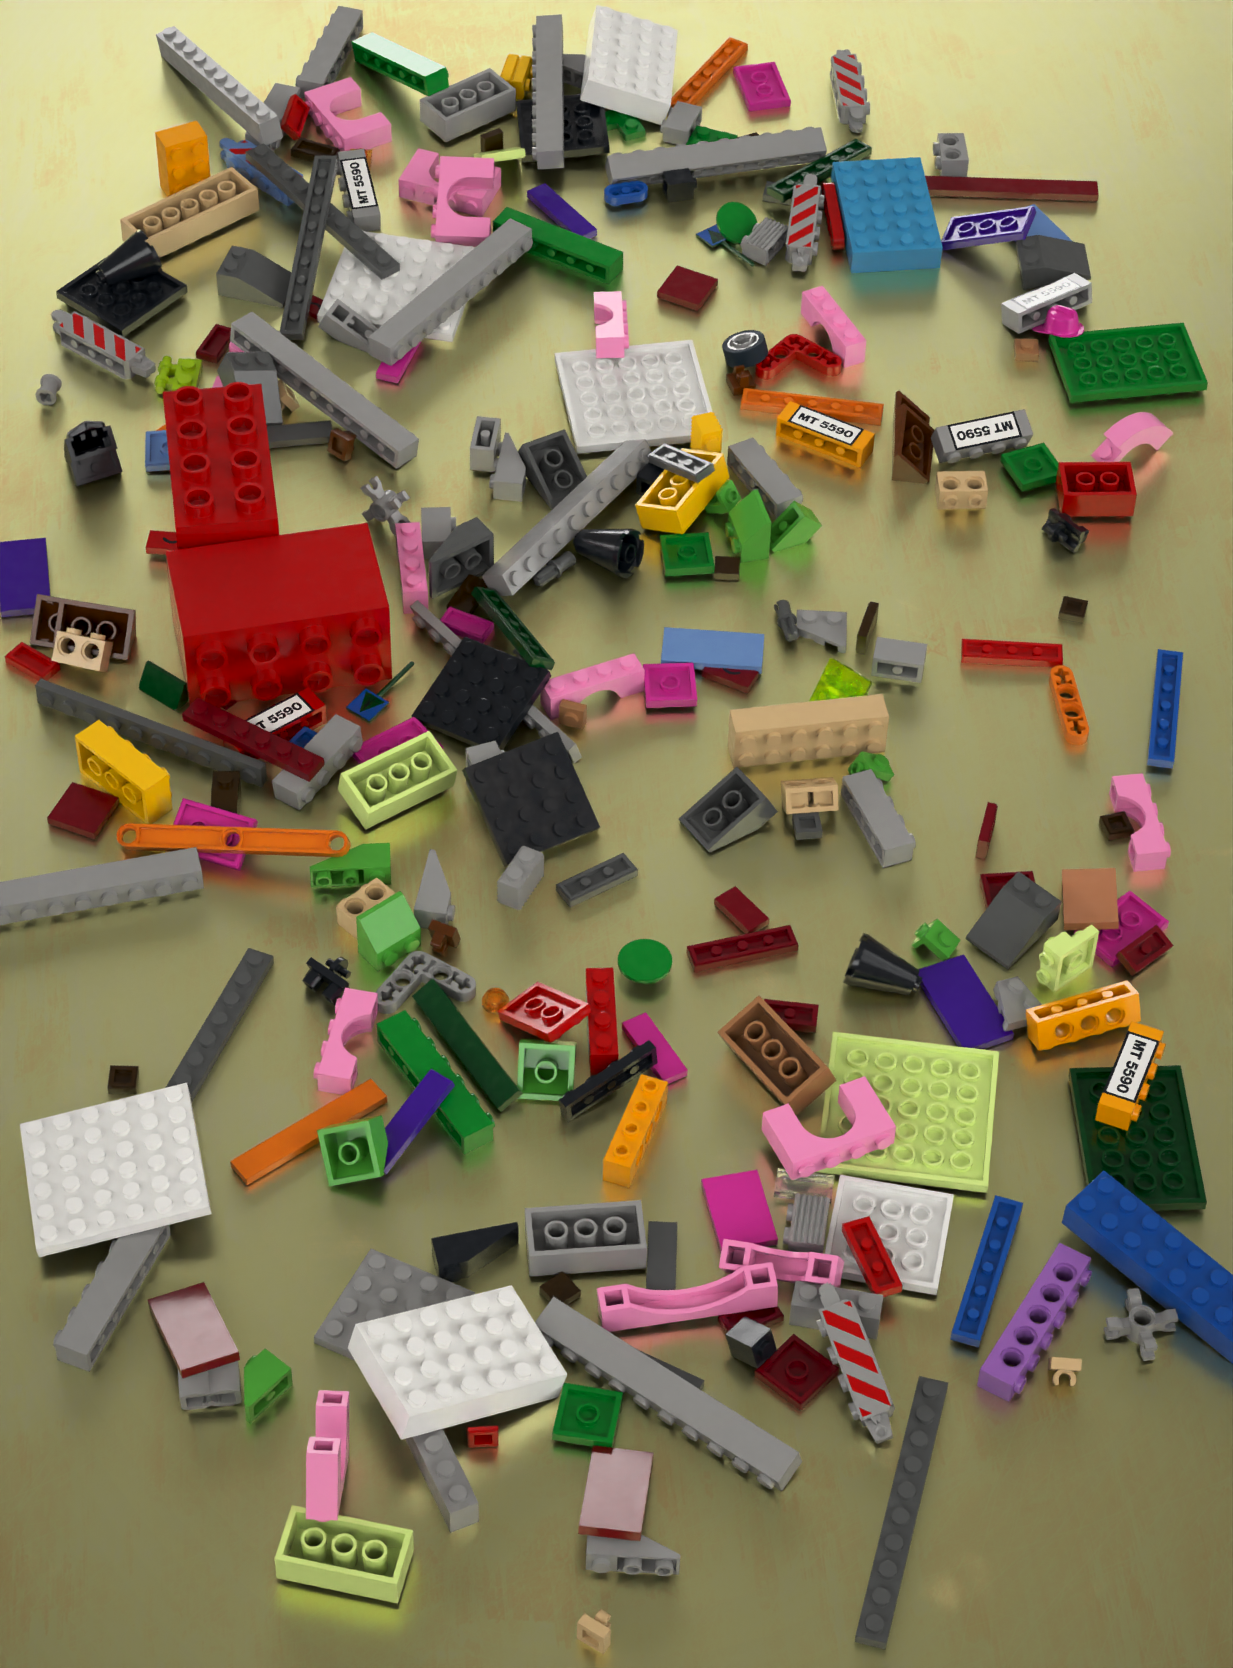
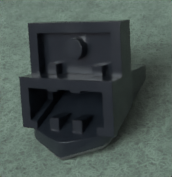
M84 421L67 433L66 439H64V457L69 464L75 486L123 472L116 452L118 448L110 425L105 426V423L102 421Z

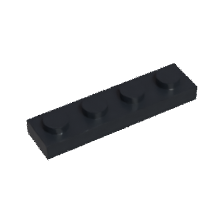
M648 1040L644 1044L634 1047L629 1054L620 1060L613 1061L606 1069L597 1075L590 1076L585 1083L576 1089L566 1092L559 1099L561 1116L567 1122H570L657 1064L656 1047Z

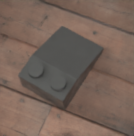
M1042 235L1027 236L1025 240L1016 241L1023 290L1044 286L1073 273L1086 280H1091L1085 244Z
M231 246L216 273L218 295L283 308L286 302L291 272L255 250Z
M226 352L217 369L223 387L233 382H244L248 385L261 384L266 425H282L283 419L277 371L270 353Z
M565 429L522 444L518 451L526 467V477L551 510L587 477Z
M478 517L456 526L429 559V594L432 599L461 586L469 574L480 577L494 565V534Z
M736 767L685 812L679 820L710 853L758 830L778 811L751 780Z
M1018 872L999 891L967 934L966 940L1009 969L1058 920L1062 901Z

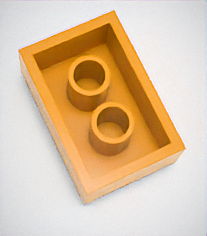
M197 120L155 132L160 186L167 197L211 177L207 134Z

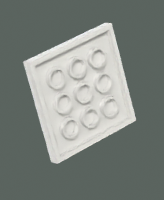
M840 1175L824 1254L836 1255L844 1260L842 1279L866 1283L841 1230L843 1223L870 1216L903 1285L902 1289L937 1295L954 1194Z

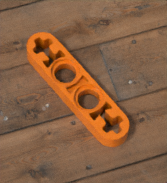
M1058 665L1050 671L1049 685L1064 737L1069 744L1083 745L1088 740L1089 726L1075 678L1069 667ZM1068 693L1072 696V698L1065 699L1062 698L1060 694ZM1071 711L1078 714V716L1069 717L1065 713ZM1075 726H1077V728H1076L1077 733H1076V731H1073V728H1074Z

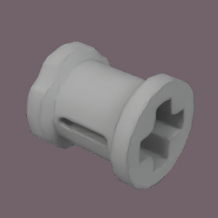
M45 374L40 380L41 387L36 391V399L43 405H53L57 400L56 393L60 390L62 382L53 374Z

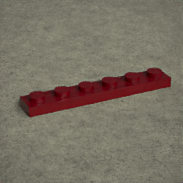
M198 697L182 713L184 722L308 782L325 765L324 758Z

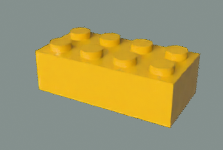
M682 448L681 450L713 463L715 471L699 483H696L664 469L635 504L642 529L684 534L716 495L720 487L729 479L724 454Z
M97 720L75 735L80 772L107 794L119 797L120 804L145 824H153L173 810L169 782L170 775L167 770L156 765L147 754L138 751L129 740H124L111 726H106L103 722Z

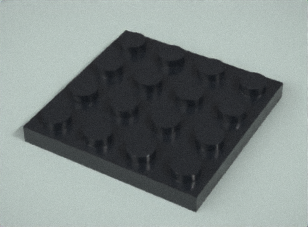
M581 94L565 95L564 158L610 153L604 107L581 101ZM532 99L516 101L521 148H525L526 155L525 158H522V162H536L532 158Z
M101 260L57 290L56 295L57 299L124 337L188 291L186 284L164 271L108 286L106 283L101 284L96 275V271H98L97 266L103 261Z
M464 637L411 716L418 719L424 726L469 745L476 746L496 741L499 749L503 750L551 678V673L542 667H530L525 660Z
M558 732L465 767L462 770L504 867L510 864L521 846L543 852L600 828Z

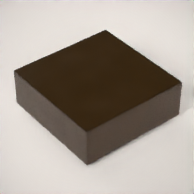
M500 128L481 135V152L503 149V131Z
M715 556L714 579L739 580L740 557Z
M1064 596L1058 619L1083 624L1088 601Z
M1125 811L1100 816L1099 823L1108 841L1131 837V834L1134 833V829Z
M110 1065L108 1094H137L139 1066Z
M563 1271L540 1286V1293L548 1302L555 1297L568 1305L581 1297V1290Z

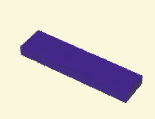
M546 183L527 191V198L561 228L589 239L597 236V229Z
M433 1069L428 1071L385 1127L388 1140L384 1174L386 1175L455 1086L451 1080Z

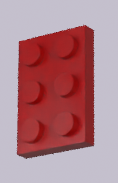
M537 981L500 1008L497 1013L501 1021L551 1043L559 1039L562 1034L574 1025L579 1024L592 1011L589 1003Z

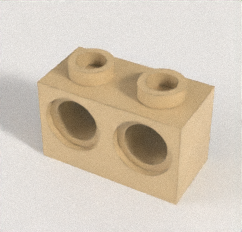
M985 471L937 472L935 494L938 509L986 508L988 486Z
M67 627L66 631H57L51 661L95 671H108L113 642L105 640L106 635L91 632L90 637L81 635L82 630ZM72 639L75 643V649L70 653L67 649V644ZM94 645L99 649V654L96 658H93L91 655V649Z
M833 777L781 781L782 808L786 814L839 810L838 784Z
M375 878L368 884L361 886L357 892L348 898L340 901L336 906L337 923L357 939L356 917L394 895L395 892L378 878Z

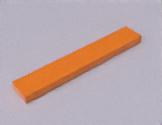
M729 37L673 95L670 108H674L677 101L696 105L748 50V44Z
M750 388L743 389L740 410L780 414L791 401L844 422L881 426L884 404Z
M369 1079L231 1160V1168L246 1185H249L318 1144L317 1130L333 1124L358 1120L387 1103V1095L372 1079Z

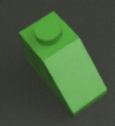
M793 501L771 524L770 549L773 552L806 543L822 526L812 510Z
M266 1348L258 1355L252 1356L244 1367V1405L246 1421L250 1424L293 1385L291 1368Z

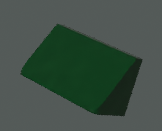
M151 661L146 662L139 683V690L172 710H179L188 702L187 683Z

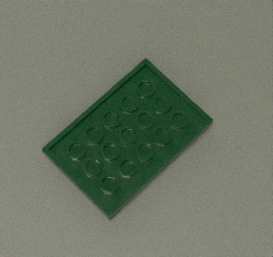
M1181 1065L1157 1067L1154 1079H1148L1146 1083L1150 1085L1146 1100H1140L1138 1105L1142 1106L1137 1122L1131 1121L1128 1131L1095 1120L1099 1100L1113 1067L1070 1068L1069 1081L1086 1185L1090 1184L1102 1171H1105L1154 1211L1205 1209L1207 1200Z

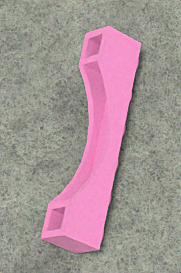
M768 1262L743 1266L719 1280L687 1289L650 1290L629 1284L597 1288L598 1312L601 1327L612 1332L778 1307V1284L773 1263Z

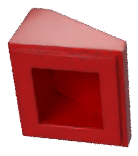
M498 1426L467 1427L468 1448L499 1446Z

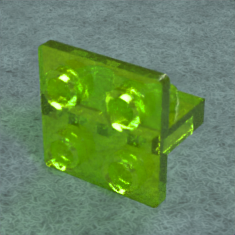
M830 658L809 702L867 696L872 681L835 658Z

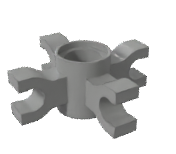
M375 476L369 480L373 489L369 484L360 488L373 501L369 509L364 511L362 515L366 521H370L373 518L381 522L387 520L390 530L395 536V524L411 523L407 517L398 511L402 503L410 497L405 490L397 494L392 490L384 491L380 479Z
M1139 1288L1127 1289L1128 1299H1125V1305L1129 1312V1317L1106 1318L1107 1327H1104L1106 1340L1127 1335L1129 1340L1139 1344L1143 1361L1155 1360L1154 1351L1158 1347L1152 1334L1154 1331H1175L1176 1326L1174 1322H1178L1176 1310L1168 1309L1155 1313L1152 1308L1142 1304Z

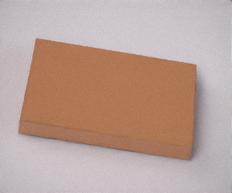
M1116 868L1062 869L1064 930H1084L1090 925H1093L1097 930L1119 929Z

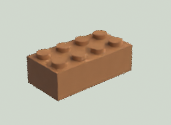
M757 996L718 1031L720 1037L733 1053L782 1105L789 1103L796 1116L837 1081L824 1062L760 996Z

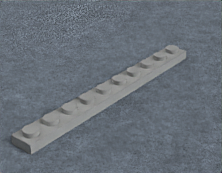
M417 600L410 606L415 615L412 617L413 621L419 628L423 629L425 627L428 630L429 636L436 643L439 641L443 643L446 652L452 656L462 640ZM532 705L523 719L524 723L530 729L535 727L539 731L538 734L541 738L558 732L570 760L575 764L582 758L576 743Z

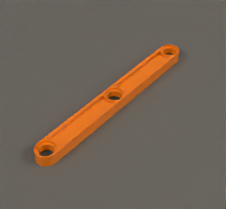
M129 823L122 825L116 834L118 842L125 849L142 851H177L196 847L197 852L342 857L348 853L351 846L348 837L338 830ZM130 830L135 831L136 839L131 843H125L123 841L124 834ZM231 834H238L240 836L239 843L234 847L227 846V838ZM337 837L343 838L344 846L340 850H332L330 846L331 841Z

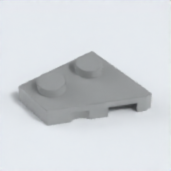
M797 610L796 627L799 636L812 639L823 646L826 642L838 647V652L846 653L847 612Z
M1018 976L997 981L993 989L995 998L998 1000L999 1013L1003 1014L1004 1017L1002 1027L1005 1032L1027 1026L1026 1009L1042 1005Z

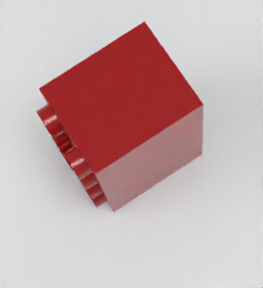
M233 382L225 387L199 389L194 386H184L176 391L163 392L178 549L279 535L262 385Z
M368 523L165 551L173 626L184 680L187 683L190 705L197 697L220 708L235 700L238 702L254 699L269 701L281 695L300 692L307 687L313 693H321L329 688L355 684L369 686L382 680L392 679L389 603Z

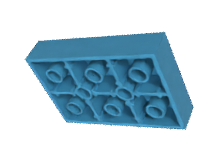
M920 157L832 163L831 182L835 184L844 231L845 249L851 273L940 268L943 247Z

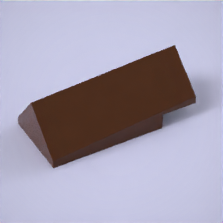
M897 391L895 394L893 413L892 480L926 484L930 480L933 454L931 436L934 429L929 425L930 417L901 391Z
M37 594L30 644L54 648L57 631H66L67 627L82 630L81 635L90 637L91 632L106 635L105 640L113 642L110 657L128 660L136 637V610ZM72 639L67 644L68 651H74L75 643ZM96 645L91 649L92 655L99 654V649Z

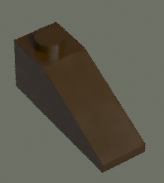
M213 771L211 806L240 814V771Z

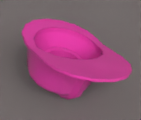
M1055 305L1048 310L1045 323L1032 328V330L1058 337L1072 338L1082 335L1084 326L1079 323L1078 313L1074 309Z

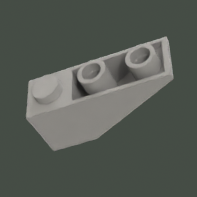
M505 432L503 442L498 443L497 456L499 458L494 459L493 472L495 474L490 476L489 488L493 489V499L522 502L526 487V467L509 433Z
M642 1534L641 1541L587 1535L586 1570H593L597 1573L617 1571L631 1575L639 1573H656L659 1576L679 1575L680 1554Z

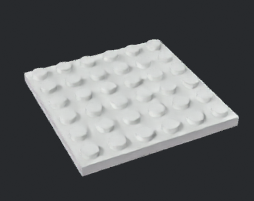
M363 231L400 263V271L381 280L344 247L318 312V323L322 321L333 303L339 299L374 326L380 328L475 247ZM466 303L425 338L453 342Z
M693 340L632 345L628 349H624V358H596V349L555 353V364L577 454L616 450L621 444L629 440L646 439L649 447L660 446L664 443L668 445L690 443L692 435L690 433L692 428L691 418L694 415L712 412Z
M187 1083L20 1124L35 1245L39 1257L212 1214Z

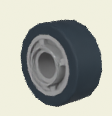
M756 330L737 332L725 339L722 344L726 364L733 368L739 365H744L745 368L754 366L762 362L768 355L765 336Z

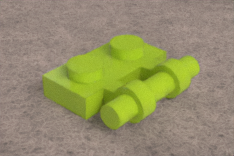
M163 357L158 366L159 375L156 376L154 383L156 386L155 391L158 394H163L165 390L176 391L184 386L198 388L203 367L202 360L179 358L178 364H172L171 357Z

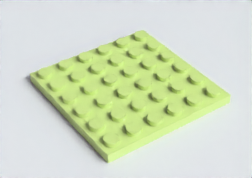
M833 1032L828 1068L837 1081L825 1091L820 1137H839L852 1128L851 1123L838 1104L839 1086L864 1076L896 1125L894 1144H891L889 1147L882 1150L877 1149L866 1153L858 1159L852 1158L839 1163L833 1168H825L817 1172L987 1193L999 1051Z

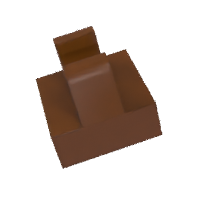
M744 365L734 366L733 373L726 374V382L733 396L743 394L744 388L756 389V383L749 370H744Z
M338 428L331 430L327 451L344 462L350 460L357 435Z
M432 919L428 927L432 937L430 946L433 947L432 951L443 955L448 946L457 948L461 940L457 928Z

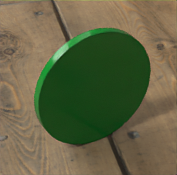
M739 202L724 204L716 215L718 230L724 238L735 244H741L745 235L749 236L754 225L758 223L754 213L747 206Z
M638 939L629 942L620 950L618 967L620 972L633 982L643 984L654 983L666 977L672 968V955L669 949L658 941Z

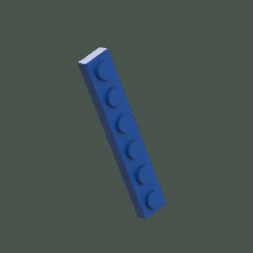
M1158 649L1147 759L1148 766L1173 769L1183 652Z
M995 1195L950 1340L979 1348L1022 1212V1202Z

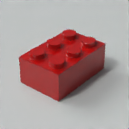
M1131 462L1058 463L1055 484L1061 513H1066L1070 517L1133 516L1137 493Z

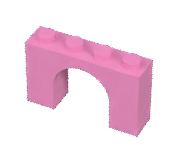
M351 77L304 92L305 103L310 107L308 114L313 118L316 126L323 130L326 138H329L334 146L340 149V152L364 149L365 151L392 142L391 123L382 112L357 120H345L336 117L340 113L362 106L361 88Z
M418 148L399 178V197L430 205L437 204V198H434V184L438 185L439 182L434 179L435 167L439 165V153ZM495 167L494 189L461 190L451 197L448 203L449 207L454 211L483 217L501 187V168Z
M440 156V165L435 167V178L439 179V184H434V198H437V204H433L432 213L433 218H436V224L431 226V238H435L436 242L476 247L491 235V218L461 216L455 213L448 203L455 193L464 189H494V158Z
M865 1076L839 1086L838 1104L852 1125V1128L842 1136L821 1138L809 1133L801 1125L789 1103L763 1112L761 1130L791 1180L808 1177L819 1170L833 1168L841 1162L852 1158L858 1159L866 1153L877 1149L882 1150L894 1144L896 1125Z
M318 1391L316 1401V1437H309L306 1451V1519L327 1522L338 1520L349 1459V1391Z

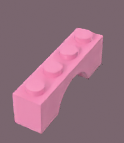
M820 286L803 291L801 314L811 327L819 324L824 326L829 335L833 353L842 359V366L846 368L865 362L867 340L827 290Z
M621 291L594 292L595 324H599L595 326L596 358H624V349L629 348L626 300H622Z
M420 522L395 524L396 550L400 568L403 613L411 614L413 611L410 606L417 600L428 609V588Z
M633 653L551 678L540 693V703L550 720L559 718V705L562 699L580 703L587 696L602 690L614 691L620 698L644 691L645 670Z
M1143 773L1112 776L1109 795L1115 813L1125 811L1126 815L1135 820L1141 828L1139 831L1131 834L1128 847V855L1133 871L1165 869L1166 860L1171 855L1169 842H1165L1163 823L1159 822L1157 818V805L1152 803L1150 784H1146Z
M345 988L342 998L337 999L335 1005L336 1017L330 1020L328 1026L329 1038L328 1041H323L321 1047L322 1060L321 1062H316L314 1068V1079L318 1081V1091L343 1095L354 1088L358 1076L357 1057L350 1054L344 1046L354 1036L372 1032L378 1013V993Z
M723 1240L719 1268L726 1273H733L743 1266L772 1262L776 1280L791 1283L802 1281L820 1285L828 1282V1284L831 1283L834 1287L840 1288L844 1260L839 1256L816 1252H792L768 1248L749 1242Z

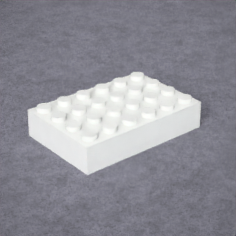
M596 5L589 24L580 100L661 125L671 106L678 30L667 25L663 26L654 23L648 19L632 16L629 13L612 10L607 6Z
M512 1285L355 1324L348 1345L351 1355L401 1440L558 1398L567 1377L566 1371Z

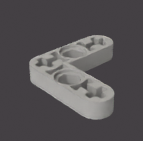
M414 951L402 961L375 992L378 993V1011L383 1014L394 1013L421 982L426 984L432 978L437 981L447 996L460 1002H467L476 995V981L472 976L426 952ZM445 973L448 977L444 980H438L434 978V975ZM408 979L410 983L406 986H400L396 984V981Z

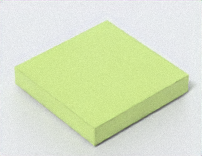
M519 147L473 153L474 158H494V162L525 158L526 156L525 148Z

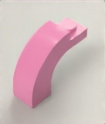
M1147 412L1135 413L1121 419L1104 433L1107 437L1106 440L1091 456L1097 462H1120L1130 450L1141 444H1150L1158 450L1171 437L1173 432L1153 414Z

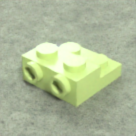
M1090 925L1083 931H1077L1072 937L1065 931L1056 937H1050L1043 946V952L1039 954L1041 967L1036 972L1039 982L1055 992L1092 967L1099 930Z

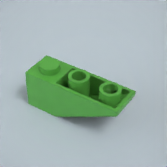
M390 843L361 844L350 849L342 857H331L310 866L311 887L363 886L375 878H378L385 885H391Z

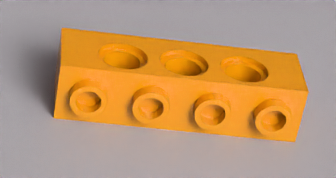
M1123 981L1026 1009L1028 1038L1039 1051L1048 1050L1057 1045L1076 1042L1081 1038L1100 1035L1119 1027H1127L1131 1024V1021L1140 1022L1139 993L1128 981Z
M641 1074L603 1159V1181L630 1188L667 1104V1081Z

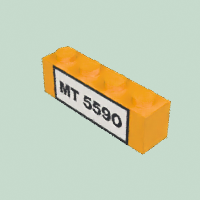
M791 401L779 414L776 423V436L859 468L862 467L873 452L875 433Z
M1131 1021L1099 1100L1096 1121L1128 1131L1131 1121L1137 1122L1142 1107L1138 1103L1140 1100H1146L1150 1085L1146 1083L1148 1079H1154L1158 1067L1155 1060L1156 1058L1161 1060L1165 1051L1166 1044L1162 1043L1164 1031Z

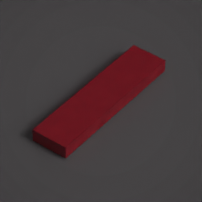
M791 925L690 945L687 946L686 952L693 971L699 972L798 951V942Z

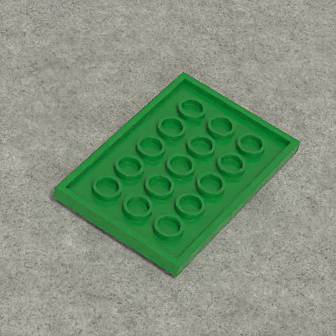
M1184 322L1084 331L1082 335L1072 338L1049 335L1048 342L1070 403L1207 390V379Z

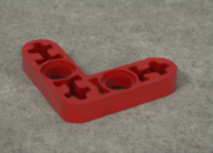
M790 334L768 351L767 357L762 362L756 364L755 374L758 378L769 380L774 378L794 360H798L826 376H837L841 372L842 359L801 335ZM808 354H817L818 356L811 357ZM783 355L785 358H776L775 356Z

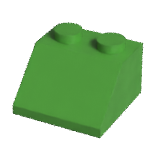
M757 489L750 492L728 512V522L724 525L726 536L731 538L732 551L740 557V563L769 558L771 520Z
M401 891L356 917L358 952L377 971L386 966H391L396 960L408 953L414 952L421 946V928Z
M521 1039L519 1042L517 1087L523 1094L517 1099L559 1101L566 1092L574 1090L577 1042L553 1041L550 1043L546 1040Z
M382 1115L333 1124L317 1130L329 1186L383 1176L388 1140Z

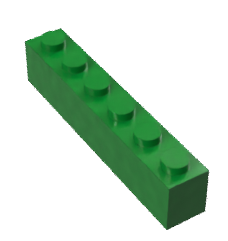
M371 32L351 41L356 62L426 96H431L449 87V73L445 66Z
M506 207L493 221V232L510 218L531 228L533 244L527 253L603 283L610 284L623 270L622 251L512 208Z
M404 1010L377 1023L378 1043L414 1090L430 1069H433L454 1083V1088L433 1115L462 1153L465 1155L493 1141V1128L495 1127L493 1117L489 1112L485 1113L477 1096L474 1093H469L462 1077L459 1074L455 1075L448 1059L438 1053L432 1038L424 1035L416 1018L412 1019L407 1011Z

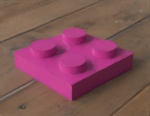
M694 663L643 664L645 670L644 691L646 708L697 706Z

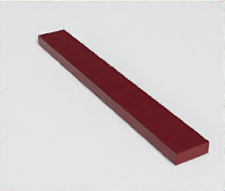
M925 176L930 196L1098 201L1099 196L1097 181Z

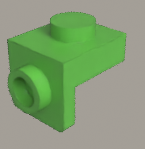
M727 480L716 492V495L704 508L707 514L728 513L742 499L733 481Z
M861 751L848 768L850 775L872 769L876 778L887 782L894 776L888 759L881 754Z
M936 919L929 924L923 923L914 934L917 937L912 946L916 949L924 944L941 961H945L950 957L960 939L941 921Z

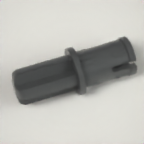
M566 551L557 559L550 560L544 568L532 577L536 586H543L553 578L561 577L562 572L576 564L575 556L570 551Z
M779 600L776 602L777 605H774V610L778 616L777 624L783 629L787 641L797 640L799 638L796 627L797 618L792 613L789 602L787 600Z

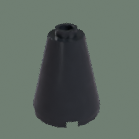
M142 230L132 234L97 266L98 271H96V275L101 284L106 283L108 286L163 270L153 245L150 246L148 242H145L148 237Z
M582 529L575 535L573 540L577 553L623 578L631 577L634 574L631 571L634 567H639L644 553V541L639 539L641 533L634 529Z
M863 933L859 940L861 942L859 948L855 949L843 983L850 986L908 996L911 991L917 992L922 981V977L918 976L919 970L872 936Z

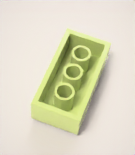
M427 731L341 773L338 791L366 830L453 787L457 769L432 733Z
M292 1505L274 1559L276 1578L398 1603L414 1551L413 1530L338 1515V1520L319 1522L313 1519H306V1508Z

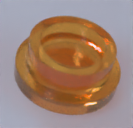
M491 988L482 997V1007L485 1011L492 1014H498L497 1011L509 1003L508 995L500 988Z

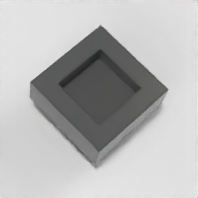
M819 812L792 814V824L796 840L822 838L823 831Z

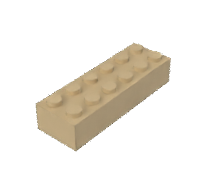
M230 167L120 219L122 240L125 242L136 231L142 230L148 237L145 242H148L150 246L153 245L159 258L259 211L258 188L233 167Z
M883 694L730 710L728 749L733 768L859 755L861 751L867 753L885 752L889 714Z

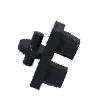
M1055 508L1050 509L1048 519L1043 525L1042 530L1048 534V539L1051 542L1058 541L1072 553L1077 552L1080 544L1085 542L1089 530L1084 526L1075 524L1066 513H1061Z
M311 957L306 963L310 969L302 981L315 992L323 982L329 984L322 992V995L327 1001L336 1005L337 999L342 998L345 988H349V983L341 978L343 976L348 979L351 975V972L347 970L348 960L343 957H339L335 961L329 958L325 963L330 967L328 969Z

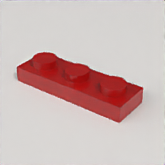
M870 1216L843 1223L841 1231L870 1292L884 1295L883 1297L902 1292L903 1285Z

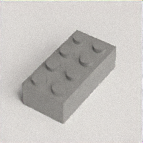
M491 68L450 85L448 88L431 96L420 99V121L445 142L516 111V89Z
M641 1200L525 1208V1237L529 1277L558 1275L562 1271L565 1274L646 1268L647 1244Z

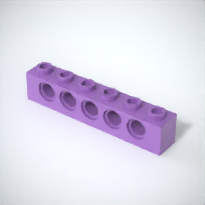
M1061 1243L1058 1244L979 1371L978 1387L1008 1402L1015 1392L1021 1393L1027 1380L1025 1375L1028 1371L1033 1372L1040 1360L1038 1354L1041 1349L1045 1351L1048 1349L1053 1339V1334L1051 1333L1054 1328H1061L1066 1318L1065 1311L1067 1307L1073 1308L1078 1299V1289L1080 1286L1086 1287L1092 1275V1271L1089 1270L1090 1257Z

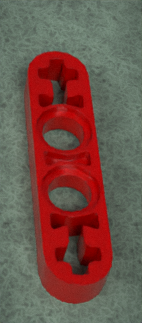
M834 182L822 183L821 194L825 195L824 213L831 249L844 250V231Z

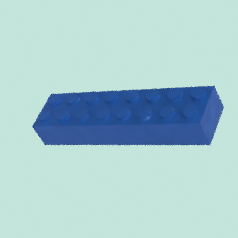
M1102 1171L1066 1205L1062 1224L1165 1309H1175L1178 1319L1233 1364V1275L1107 1172Z

